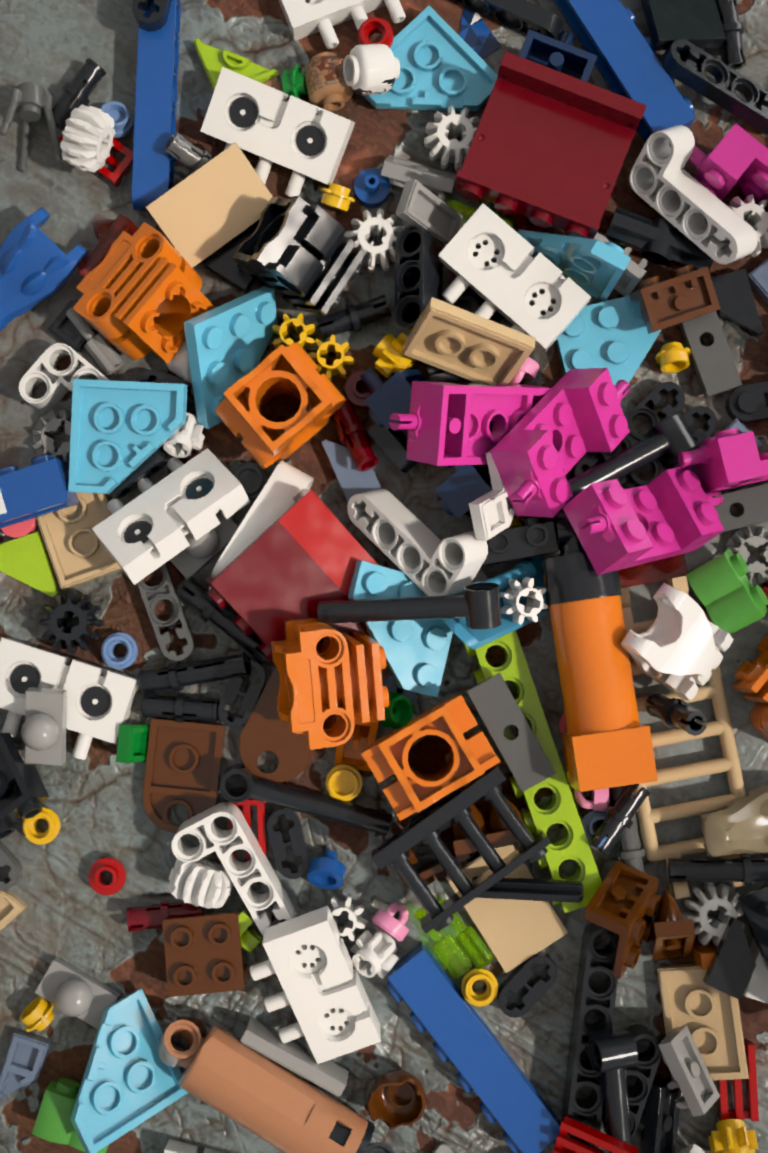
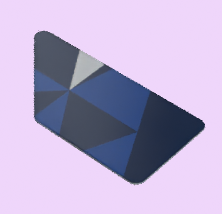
M464 7L459 36L484 59L498 50L501 45L480 15Z

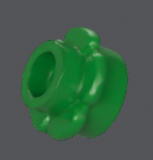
M294 65V69H284L282 88L283 92L289 95L288 99L291 95L303 100L304 95H308L305 85V74L302 72L300 65Z
M390 692L389 707L384 708L385 720H381V723L385 727H392L393 729H398L408 724L413 714L410 700L405 696H400L398 692Z

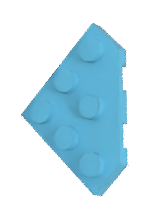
M429 5L394 37L390 49L394 57H397L399 60L400 75L395 80L392 89L386 94L363 96L375 109L448 111V107L452 105L455 111H462L465 107L469 111H478L488 102L498 75Z
M519 230L518 232L534 247V253L531 257L535 258L539 253L543 254L563 272L562 275L566 279L568 277L572 279L592 299L598 302L607 300L631 260V257L625 255L624 250L620 246L612 242L603 243L597 239Z
M263 286L183 322L198 424L203 425L206 429H210L223 422L215 413L216 407L226 398L223 392L259 365L274 333L272 326L278 324L275 291L272 288Z
M629 296L586 305L555 341L563 375L570 369L608 368L614 385L619 380H625L629 383L661 330L648 334L638 299L631 301Z
M73 379L68 492L110 494L186 423L188 385Z
M356 561L348 593L349 600L427 596L401 571L365 561ZM442 619L364 622L369 637L379 642V646L384 648L386 663L393 673L391 676L397 687L438 698L453 631Z
M136 989L104 1009L70 1118L86 1153H97L188 1093L179 1086V1080L182 1076L180 1068L167 1066L158 1055V1043L163 1032L142 989Z

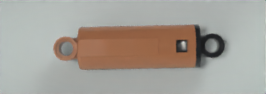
M177 1020L168 1026L159 1040L158 1055L161 1061L173 1068H185L179 1080V1086L283 1153H394L384 1143H370L375 1129L374 1123L280 1064L242 1044L239 1038L217 1025L212 1026L203 1038L199 1028L193 1022ZM180 1036L185 1039L188 1050L182 1052L175 1050L171 1044V1038Z

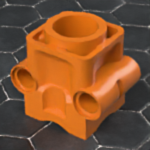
M298 342L291 344L287 348L282 344L275 349L256 368L224 391L223 394L226 398L215 409V413L236 438H243L241 444L262 469L269 467L277 460H285L327 426L330 416L346 402L345 397L324 373L319 374L320 368ZM287 394L301 401L298 412L285 422H273L263 417L265 405L277 395Z

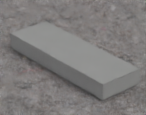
M253 1017L250 1018L240 1040L242 1044L337 1097L341 1096L347 1085L349 1073L347 1069L330 1060L317 1064L311 1049L294 1040L282 1043L278 1031Z

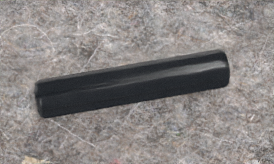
M479 876L473 877L472 881H474ZM504 877L476 898L580 903L584 897V886L582 882L572 880Z

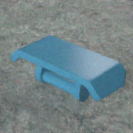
M536 556L531 561L525 560L518 563L515 568L484 582L478 581L475 583H496L499 585V592H505L510 587L509 579L517 580L522 585L524 577L534 578L533 588H544L540 560L544 558ZM544 593V594L542 595V596H543V601H544L543 603H545V604L547 605V603H546V597H545V593ZM521 596L519 603L525 605L527 598ZM500 597V609H501V608L504 607L505 605H504V602H503V598ZM549 606L548 609H541L537 614L538 619L550 614ZM501 613L500 626L490 629H471L466 626V618L442 619L453 633L472 649H477L533 622L529 621L525 616L524 622L517 624L512 621L514 613Z

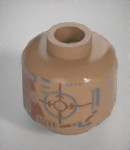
M334 52L316 54L304 69L305 85L310 102L330 112L342 109L345 106V102L354 93L351 86H348L344 80V58L337 56Z

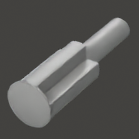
M72 308L66 311V316L87 341L84 347L107 376L118 371L125 362L100 333L96 335L84 319Z

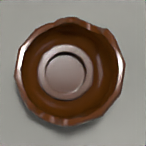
M404 1070L387 1071L375 1080L369 1093L367 1107L370 1118L374 1122L377 1119L382 1120L389 1129H395L401 1125H412L422 1118L427 1105V1096L423 1084L413 1074Z

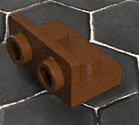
M693 264L671 271L672 279L661 282L658 275L638 283L640 290L630 293L629 297L631 301L638 299L648 334L721 309L708 266L694 271Z

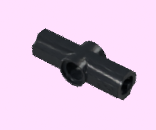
M616 207L605 234L609 241L639 251L642 258L657 265L673 264L682 268L693 264L695 271L707 266L708 270H710L714 262L711 257L665 218L656 217L649 219L637 213Z

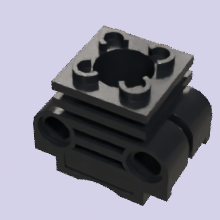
M292 196L289 200L272 197L261 213L256 230L247 240L240 244L232 259L238 263L237 268L259 285L274 289L276 294H284L282 299L286 302L295 303L293 307L296 310L326 315L327 312L332 311L339 304L342 298L341 291L347 282L353 280L362 268V263L360 262L367 252L362 248H353L356 244L353 240L343 239L347 234L345 228L319 205H310L300 196Z

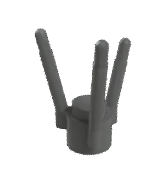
M30 82L21 83L17 88L11 89V100L0 129L2 136L8 133L15 112L23 120L19 166L22 172L27 170L31 123L38 122L44 113L55 158L57 161L63 160L52 111L53 97L46 95V91L42 86Z

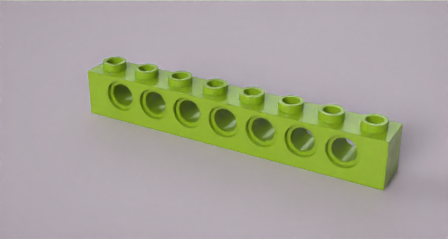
M516 630L477 649H472L463 642L467 656H475L479 670L473 672L477 685L497 673L501 674L504 681L509 680L516 685L517 694L514 699L522 714L528 720L532 732L556 773L524 792L520 790L514 777H509L516 798L523 797L527 811L521 814L530 833L535 832V835L543 831L546 834L548 828L556 823L563 824L565 828L563 838L545 847L548 852L537 862L541 870L547 868L551 880L582 882L584 897L580 903L551 901L552 905L559 904L564 913L586 907L602 884ZM494 645L501 647L505 653V660L498 667L490 666L485 656L487 650ZM510 725L504 729V736L507 739L514 737L510 731ZM541 788H550L553 793L551 803L545 807L537 806L534 802L535 793ZM568 859L575 860L577 863L576 872L570 877L560 876V864Z

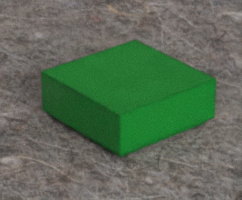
M119 724L116 762H146L150 725Z

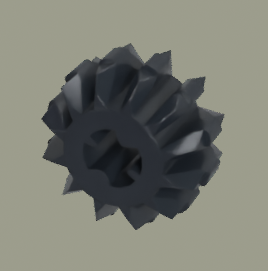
M69 591L66 600L62 595L57 594L54 596L57 608L51 605L43 607V610L51 616L50 619H40L39 624L41 626H50V630L43 634L44 640L56 638L53 643L54 650L60 651L66 645L67 653L75 654L78 645L83 651H88L91 648L87 637L92 640H100L101 635L93 629L94 626H104L105 621L94 619L93 616L102 609L99 605L89 607L91 596L85 594L78 600L77 592ZM72 617L79 618L78 626L66 627V619H72Z

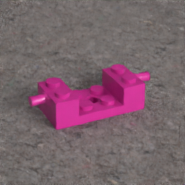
M735 123L711 153L706 155L694 146L688 160L696 166L697 174L694 178L721 201L737 184L742 188V192L746 197L753 194L755 202L767 200L766 208L768 209V148L737 123Z
M608 368L570 369L490 451L516 516L553 518L573 496L565 476L586 452H612L630 431L620 403L626 394L631 391V387H628L630 384L627 381L619 380L614 385Z
M412 381L409 414L392 413L389 419L401 422H389L392 430L408 429L407 460L435 466L488 465L485 453L491 451L552 388L527 384L496 383V386ZM493 418L492 432H490L489 425L491 419Z
M738 428L715 433L714 437L702 440V446L698 449L678 453V462L681 468L694 465L695 473L705 493L768 480V452L759 455L753 431L739 434Z
M690 466L667 469L647 485L623 489L618 479L592 483L562 507L597 575L693 552L725 530L719 520L718 512L714 508V506L717 507L722 504L723 496H719L721 494L719 491L705 493L698 476L692 471Z

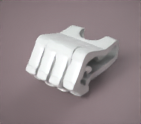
M663 583L653 596L658 606V613L654 624L641 634H637L630 629L621 642V646L634 659L643 673L682 700L691 701L699 690L696 684L702 686L706 684L711 677V670L716 669L723 659V655L719 651L725 652L732 644L733 638L727 631L707 620L702 608L689 595Z

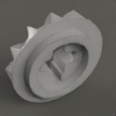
M52 409L47 415L39 417L38 424L32 430V446L38 456L53 455L54 458L67 462L68 467L70 461V441L62 442L61 447L57 448V442L48 434L60 433L61 428L65 427V434L71 437V410Z
M747 526L736 531L729 538L725 546V550L729 548L734 555L739 553L747 562L750 553L747 551L746 546L754 549L764 545L763 551L760 553L763 563L754 561L747 564L749 573L746 576L751 584H761L768 580V530L764 529L763 526Z

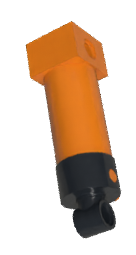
M558 512L551 518V521H554L560 554L557 557L540 560L544 588L547 590L545 597L550 611L567 732L561 733L568 784L577 791L584 792L658 781L650 726L640 724L630 656L621 646V642L626 636L620 597L622 591L619 572L617 570L597 575L565 512Z

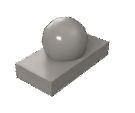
M416 179L406 181L395 212L400 217V222L404 228L410 225L422 228L441 243L442 249L458 233L463 218L462 215Z
M218 512L216 516L220 524L197 541L189 533L185 536L190 546L170 559V562L187 580L191 576L194 577L228 545L239 527L230 517L226 519Z
M29 687L25 691V722L21 729V737L25 743V763L62 766L66 762L67 690Z
M58 957L52 961L35 991L37 995L55 1004L63 1015L76 1016L96 1029L99 1028L104 1009L116 1002L120 993Z

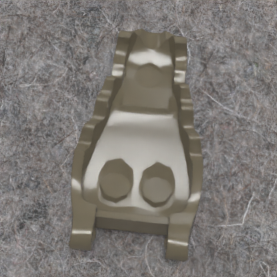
M763 784L759 788L748 791V796L735 798L734 802L725 805L726 809L701 815V831L705 838L703 846L706 849V855L712 857H723L730 854L768 856V784Z

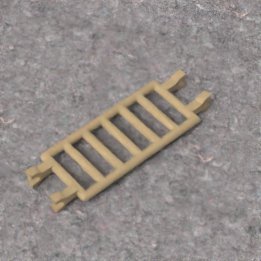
M686 576L665 580L666 584L689 595ZM628 587L621 588L622 595L620 597L626 635L630 629L637 634L646 632L654 624L655 619L634 623ZM703 611L707 620L711 622L709 614ZM630 661L632 676L645 674L639 669L635 661ZM720 664L716 669L711 670L712 674L708 684L698 686L699 690L691 701L684 700L686 703L712 699L716 721L701 723L706 725V729L700 735H690L682 729L675 728L651 733L653 748L719 735L723 757L656 770L658 781L640 783L633 793V797H635L642 787L647 789L649 786L722 772L727 773L731 794L651 809L649 796H647L637 810L646 859L650 862L664 860L668 890L675 899L690 897L687 882H669L668 858L680 859L682 856L706 852L703 846L705 838L701 837L658 846L654 824L726 809L725 805L734 802L735 798L746 796ZM672 692L661 693L670 699H681ZM649 696L636 698L638 713L645 712V706L655 707L646 702ZM730 854V855H727V856H723V858H724V859L741 858V855H739V854ZM727 882L732 884L734 888L747 886L743 885L742 882Z

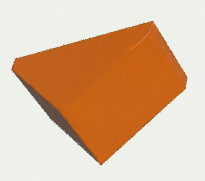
M369 714L370 722L362 723L354 716V732L345 744L336 747L334 766L349 764L357 770L370 772V768L362 757L361 752L375 743L379 721Z

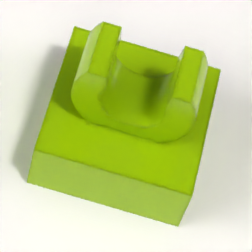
M244 906L238 913L241 945L251 953L261 942L262 936L250 926L254 920L247 907Z

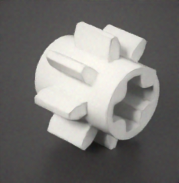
M186 412V423L163 444L164 450L178 458L191 456L193 449L200 451L205 435L202 434L204 426L198 424L197 418L194 415Z
M524 577L522 585L517 580L509 579L510 587L505 592H500V597L503 598L505 605L501 608V613H514L512 621L517 624H522L525 616L529 621L538 622L537 614L541 609H548V605L543 603L542 596L547 591L546 588H533L534 578ZM521 596L527 598L525 605L519 603Z
M350 894L346 897L345 901L338 902L335 896H332L331 904L333 907L330 911L338 927L339 938L340 936L348 935V938L353 942L355 941V928L365 929L366 923L361 919H357V915L364 911V906L354 907L351 904L352 896ZM342 911H347L349 913L348 919L351 921H346L344 926L338 925V918L336 916H340Z
M365 930L350 948V951L355 954L352 958L354 967L360 974L368 978L374 977L377 973L383 979L399 960L394 954L397 950L395 941L391 936L382 931H377L372 935L368 930Z

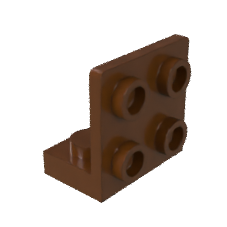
M616 861L586 906L584 919L619 935L613 976L621 979L627 967L633 969L637 964L642 942L648 944L651 940L653 924L656 923L651 920L658 910L661 896L656 894L659 878Z
M237 912L164 919L162 928L168 997L245 990L249 980L248 964L243 965L239 914Z

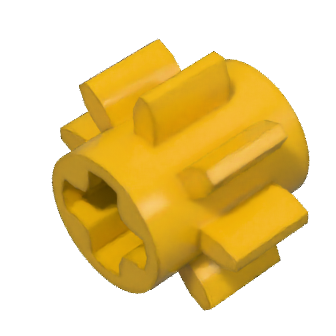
M285 313L283 314L284 322L282 325L272 326L273 332L280 335V338L272 342L275 349L282 344L287 348L294 343L288 334L292 330H295V333L299 335L300 341L298 343L304 350L307 346L316 347V341L308 337V335L316 331L315 325L309 324L305 326L302 313L298 315L297 319H289V316Z
M403 332L397 339L391 333H388L372 353L378 359L375 362L376 366L374 368L387 379L393 372L409 370L416 361V359L401 354L403 344L408 337Z
M333 334L330 337V341L324 343L316 339L317 353L311 352L308 355L314 362H318L319 374L323 372L330 381H332V376L338 374L345 379L347 377L344 369L345 365L354 364L353 357L344 356V353L350 348L349 343L338 344ZM329 352L336 353L337 359L334 360L332 366L326 364L325 358H328Z
M726 1119L717 1122L716 1131H711V1136H708L711 1153H755V1150L759 1149L755 1130H746L744 1121L740 1119Z

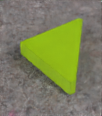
M198 38L193 40L213 92L222 67L260 83L277 77L278 81H280L279 73L275 69H267L252 63L248 58L202 43Z
M34 532L0 544V572L53 598L57 594L60 595L40 532Z

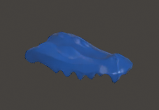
M43 207L16 225L0 246V331L14 318L25 314L38 303L56 295L66 285L78 264L89 253L78 244L66 255L39 228L46 223L51 215Z

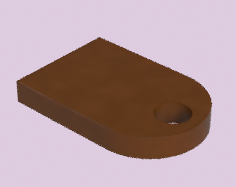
M275 666L250 718L242 730L239 751L245 767L254 776L281 783L289 781L302 773L309 764L316 749L309 750L308 739L304 733H292L288 727V722L282 721L278 717L276 697L279 690V675ZM271 751L276 754L279 764L275 771L265 772L259 767L258 757L262 752Z
M151 718L143 786V805L148 817L156 826L167 832H177L181 824L174 823L169 817V809L173 804L184 805L188 809V819L218 803L226 725L191 721L179 723L171 719Z

